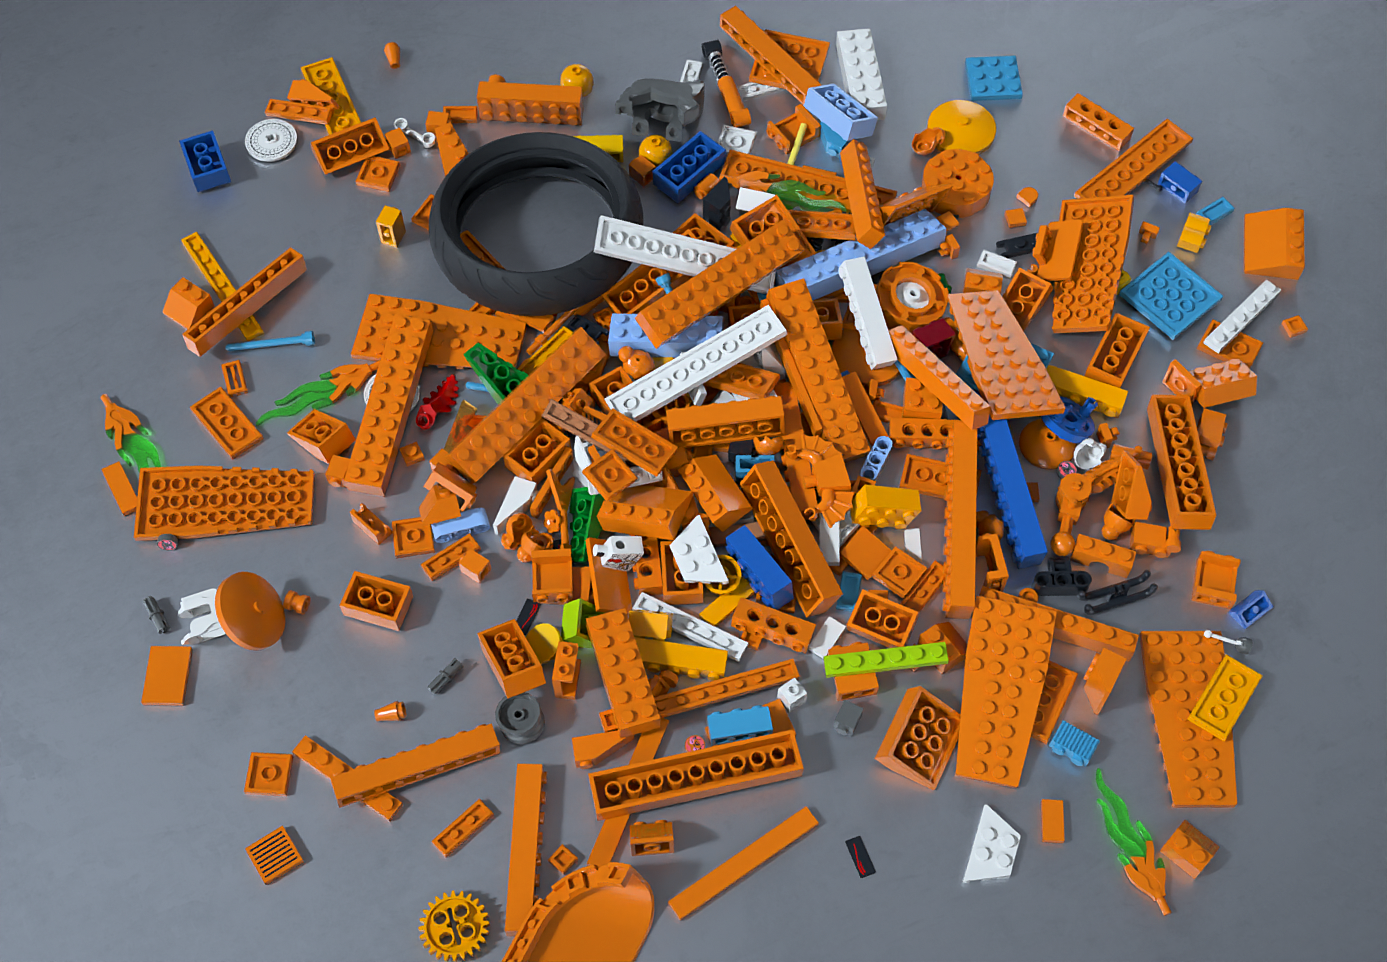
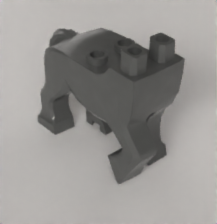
M662 79L637 80L616 101L615 114L628 113V116H632V135L648 137L649 124L647 119L649 117L669 122V125L666 127V140L681 142L682 129L687 124L696 121L703 112L705 83L700 80H694L693 82H675Z

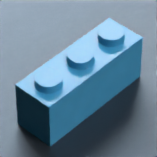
M757 705L747 710L737 708L727 713L718 711L707 716L711 746L773 734L769 706Z

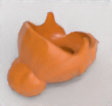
M623 346L619 349L618 355L619 359L623 362V369L634 380L641 378L642 375L649 374L655 369L654 360L648 352L637 349L633 350L630 346Z
M1111 503L1105 511V525L1102 527V536L1106 540L1111 541L1118 538L1119 534L1132 528L1136 519H1125L1117 508H1114V503Z
M532 526L529 531L522 535L521 547L517 551L518 560L528 563L532 561L531 551L551 550L554 538L545 532L539 534L535 526Z

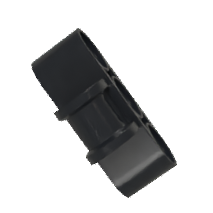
M1049 557L1047 562L1048 571L1038 572L1031 586L1038 593V596H1077L1080 590L1087 593L1092 577L1086 571H1072L1069 557L1064 559Z

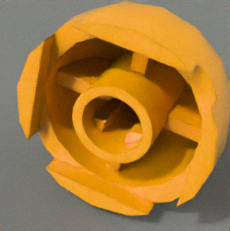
M572 64L563 70L560 77V86L582 87L583 97L592 92L594 85L593 75L586 66Z
M661 135L646 137L639 147V156L645 157L656 168L673 154L671 143Z
M717 555L729 583L710 582V584H704L712 593L718 595L728 594L738 587L741 580V568L732 557Z

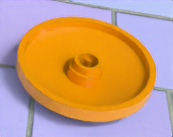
M952 100L939 105L930 114L927 128L940 127L945 131L944 142L936 146L941 152L948 149H962L980 155L990 148L996 134V123L990 112L983 106L967 100Z

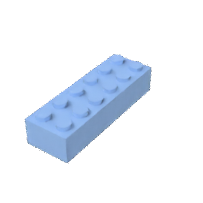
M612 313L608 339L610 356H619V349L623 346H630L633 350L637 349L648 352L651 357L677 358L681 352H687L722 332L723 316H706L656 349L635 320L638 314Z

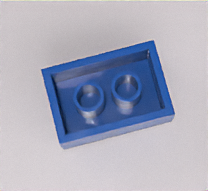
M213 130L179 140L197 192L231 182Z

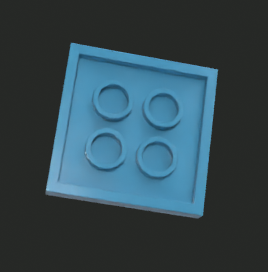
M1016 56L966 58L965 65L971 101L1022 99L1023 93Z

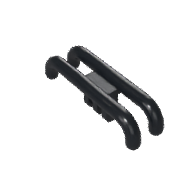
M1145 570L1135 578L1085 593V591L1080 590L1077 597L1081 601H1088L1105 595L1108 602L1096 606H1091L1090 604L1084 606V612L1088 615H1093L1145 599L1157 591L1158 585L1153 583L1147 589L1127 596L1130 587L1145 582L1151 576V572Z

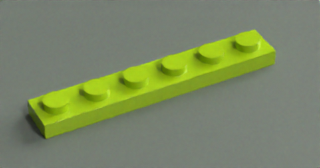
M939 642L823 656L826 678L948 664L946 643Z

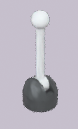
M1210 630L1204 632L1206 638L1213 637L1235 644L1236 650L1240 653L1248 654L1252 649L1253 642L1249 638L1240 637L1235 641L1213 634Z

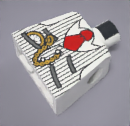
M611 536L604 545L595 544L593 547V555L601 557L603 567L628 572L644 554L641 536Z

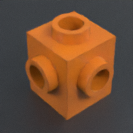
M582 388L571 389L563 397L561 404L582 415L584 406L590 407L594 400Z

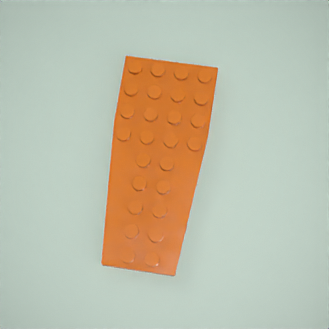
M1133 195L1062 200L1059 221L1080 219L1083 221V228L1072 278L1070 280L1054 282L1053 333L1108 331L1129 243L1134 205Z
M996 290L948 294L946 302L950 304V314L954 315V325L958 327L960 341H963V351L968 356L967 363L982 399L990 405L989 414L991 419L999 420L1063 414L1065 406L1044 364L1000 292Z
M369 294L351 351V357L355 359L376 362L381 360L393 317L396 314L431 321L433 335L423 367L437 365L438 368H446V366H455L456 369L463 370L464 367L472 368L463 354L476 343H480L496 353L504 361L513 364L516 368L527 326L525 322L426 301Z
M222 466L140 468L134 539L135 541L158 540V537L162 534H172L178 539H193L312 525L315 473L312 469L310 471H298V469L280 471L279 468L260 470V468L252 467V470L242 469L241 467L223 469Z
M976 595L965 655L956 776L1011 788L1018 787L1048 670L1057 611Z
M1141 631L1139 634L1146 690L1151 713L1154 714L1155 731L1158 733L1160 741L1159 749L1163 755V767L1167 773L1168 790L1171 791L1173 808H1233L1237 805L1233 730L1230 731L1226 740L1222 741L1187 720L1225 656L1223 641L1213 637L1206 638L1204 636L1205 631ZM1211 631L1213 634L1222 636L1221 631Z

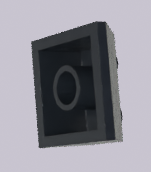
M725 176L703 198V219L719 231L724 226H727L731 220V197L728 180Z

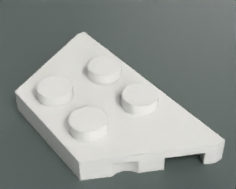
M698 515L670 545L685 583L701 582L710 584V582H722V584H728L729 582L701 517Z
M988 805L983 807L964 875V883H970V881L975 880L986 881L992 878H1009L1011 875L1021 835Z

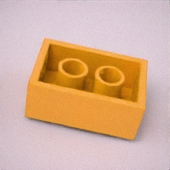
M865 484L852 499L853 508L850 509L852 523L860 524L861 526L875 525L880 528L895 527L896 529H904L921 512L919 490Z

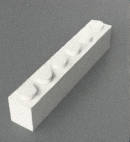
M865 256L845 260L839 266V276L844 282V292L850 301V311L855 317V327L859 330L861 336L860 342L866 352L867 364L870 365L871 370L891 366L897 361V356Z

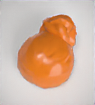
M934 127L933 129L927 128L921 133H915L912 140V148L919 155L925 156L932 153L937 144L941 145L944 142L945 131L940 127Z
M986 510L976 512V527L978 528L979 536L985 533L998 534L1000 542L1004 535L1003 522L997 519L995 514H989Z
M517 513L508 519L506 533L501 537V544L505 549L515 550L521 545L522 535L533 526L531 518L524 513Z

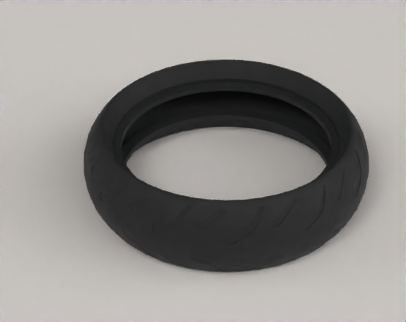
M522 133L489 142L460 160L449 171L436 191L429 215L430 245L440 269L448 280L460 292L482 306L520 316H544L570 311L595 300L614 286L629 269L632 261L595 253L592 250L580 260L564 267L539 272H516L498 268L481 260L467 248L460 237L464 218L471 207L483 195L504 184L536 177H555L579 182L602 197L609 206L614 219L643 226L642 204L633 180L616 159L596 145L577 137L559 133Z

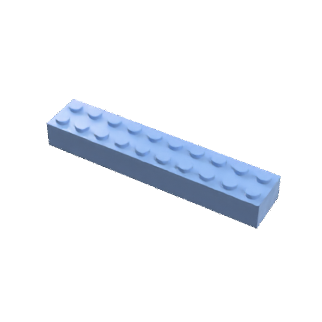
M923 209L885 225V236L872 249L859 243L856 238L776 270L775 287L804 278L813 301L844 288L843 279L839 276V266L845 260L865 256L870 275L872 276L891 266L898 265L899 262H905L940 247V244L945 242L946 227L929 211Z

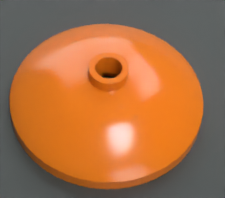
M1037 419L1027 424L1019 438V447L1022 455L1036 467L1058 469L1061 462L1071 461L1074 457L1076 443L1059 438L1045 425L1042 419Z

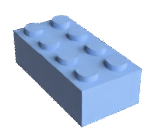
M828 84L808 89L804 107L811 114L818 117L821 122L827 124L831 130L842 136L844 140L851 141L873 135L878 117L837 85Z

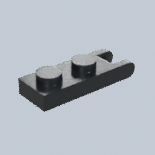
M1037 233L998 241L996 243L997 248L1004 247L1006 250L1000 256L1012 258L1033 253Z
M579 314L566 326L573 332L582 327L598 346L600 343L597 339L602 334L609 335L607 329Z

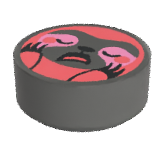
M1070 461L1061 462L1057 469V475L1060 479H1063L1067 474L1077 473L1076 465Z
M162 534L158 537L157 546L160 549L174 550L177 548L178 538L176 536Z

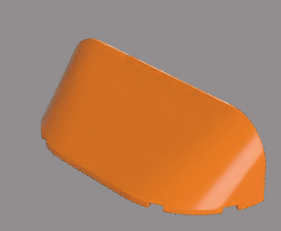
M608 862L604 866L592 864L580 868L551 886L553 891L544 900L539 898L522 922L501 961L635 962L653 922V891L649 883L629 864Z

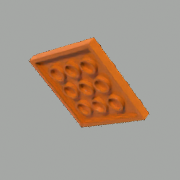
M765 29L766 34L772 40H775L783 50L787 51L788 55L796 60L802 68L807 70L815 80L819 81L830 42ZM756 60L754 61L749 82L786 89Z

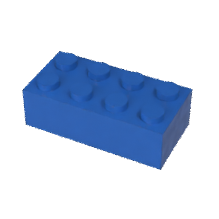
M700 131L652 171L653 185L679 203L709 173L713 174L725 164L726 149Z
M746 525L726 537L727 546L725 548L728 552L727 556L732 557L741 568V576L750 581V586L755 593L759 592L765 606L778 610L794 599L792 581Z

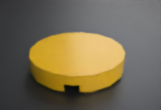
M545 623L533 627L526 636L540 664H546L550 660H554L556 658L558 641L563 642L560 631L556 627Z

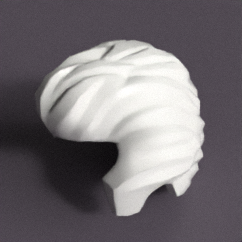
M1090 438L1083 440L1074 451L1076 465L1085 470H1090L1102 463L1101 457L1107 453V446Z

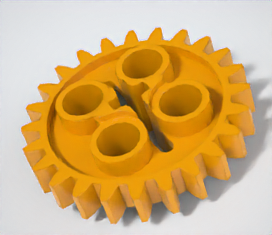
M453 890L451 897H448L444 892L442 900L436 896L435 904L428 902L430 910L423 909L426 918L419 919L424 924L418 927L420 932H424L419 936L421 941H425L423 944L424 948L430 947L428 951L430 955L437 952V960L444 956L445 962H448L450 957L453 958L454 962H457L460 956L463 961H466V954L474 957L472 950L481 951L478 944H486V940L482 936L489 935V931L484 929L490 926L489 921H484L489 917L488 913H482L485 910L484 905L478 906L480 903L478 898L472 901V894L465 898L463 891L460 892L459 896H456ZM448 909H452V914L456 922V928L461 940L460 945H458L456 942V937L452 929V923L449 918ZM460 909L467 910L466 915L463 917H458L456 914ZM439 916L446 917V921L444 923H435L436 919ZM466 929L473 930V934L470 937L462 936ZM444 937H452V941L448 945L441 943Z

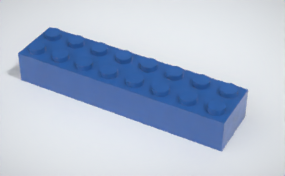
M989 414L988 424L977 428V440L980 443V456L984 457L985 472L987 475L989 474L991 479L990 489L992 492H995V505L997 510L1001 512L1000 520L1003 522L1004 528H1006V541L1008 546L1011 545L1013 551L1011 553L1012 561L1014 564H1017L1018 569L1041 565L1048 550L1007 419L992 420Z

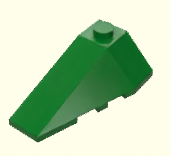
M476 343L463 354L497 404L506 398L528 376L527 373L518 370L513 364L504 361L496 353L480 343Z
M588 487L573 489L570 500L569 513L572 514L573 522L570 523V529L573 530L570 545L572 547L573 563L587 561L588 554L585 540L589 537L598 539L602 530L597 515L605 499L600 493L590 495Z

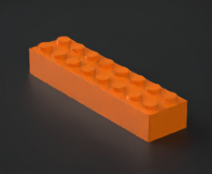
M1152 395L1147 407V413L1171 529L1211 530L1217 515L1190 396Z
M774 460L754 464L739 486L753 507V514L781 569L792 581L793 592L806 618L823 614L843 595L841 588Z

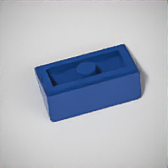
M1256 590L1228 612L1246 629L1274 606L1264 590Z

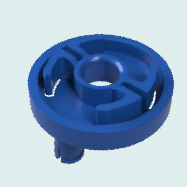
M1060 396L1065 406L1064 413L1041 416L1045 425L1059 438L1072 443H1081L1083 440L1090 438L1095 431V424L1090 414L1097 407L1098 402H1095L1094 398L1088 397L1083 406H1080L1076 402Z

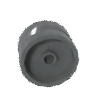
M524 692L508 699L505 696L497 705L495 711L496 722L504 737L511 743L519 745L528 744L536 740L543 732L545 725L543 712L536 698L529 693Z

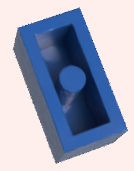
M1174 161L1161 173L1158 184L1186 203L1198 193L1202 180Z

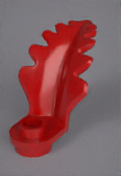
M455 374L446 377L447 381L443 380L442 386H437L438 392L431 391V398L424 397L422 399L423 404L420 405L416 416V424L421 429L431 428L438 413L451 412L452 409L449 405H456L457 402L452 399L459 396L458 393H455V391L459 390V387L455 385L458 384Z

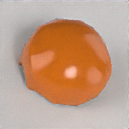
M765 436L764 439L753 438L755 449L761 455H774L784 447V439L782 437H775L773 439Z

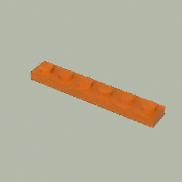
M306 735L292 751L295 756L329 780L330 777L338 772L353 770L352 767ZM387 792L361 800L362 803L389 822H391L403 806L402 802Z

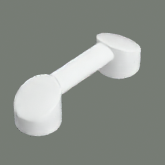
M398 118L395 120V129L400 127L404 135H409L422 142L425 148H430L436 143L433 133L427 132L422 135L410 129L406 119Z

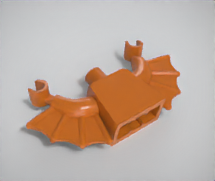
M802 433V451H797L795 445H788L787 448L792 453L786 452L791 460L801 457V459L807 460L812 464V475L803 477V484L805 488L816 486L818 495L822 496V500L815 506L816 508L809 507L804 511V514L807 516L809 513H814L809 520L815 521L817 514L822 513L829 528H832L836 522L845 520L846 512L853 508L852 497L855 495V492L851 491V482L842 452L835 449L833 442L824 441L819 435L807 436Z

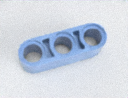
M880 436L876 439L860 471V476L870 477L871 480L877 483L891 454L892 440L889 437Z
M475 508L460 512L461 517L431 524L435 541L437 543H445L461 539L469 533L476 535L488 531L490 523L485 508Z

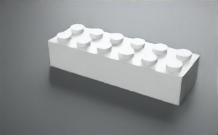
M870 28L837 31L836 49L845 92L878 117L877 120H885L887 103Z

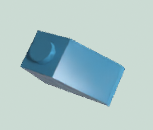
M820 122V137L825 152L841 159L840 152L851 141L844 140L837 132L831 130L827 124Z

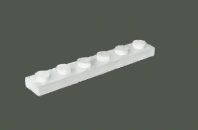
M1268 280L1264 281L1205 339L1204 344L1219 354L1280 294L1282 289Z
M643 592L632 608L673 613V631L708 648L728 651V657L737 662L741 660L748 647V642Z

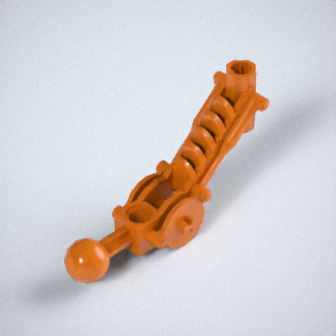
M1114 444L1110 460H1106L1100 465L1093 467V469L1088 470L1085 474L1071 473L1061 479L1055 496V503L1059 508L1057 521L1061 522L1059 532L1050 540V546L1054 554L1067 556L1074 551L1075 539L1071 535L1072 526L1077 524L1080 512L1084 509L1086 503L1089 502V495L1100 493L1105 488L1115 484L1123 449L1127 450L1140 463L1142 469L1147 470L1150 466L1152 453L1142 451L1141 446L1130 448Z

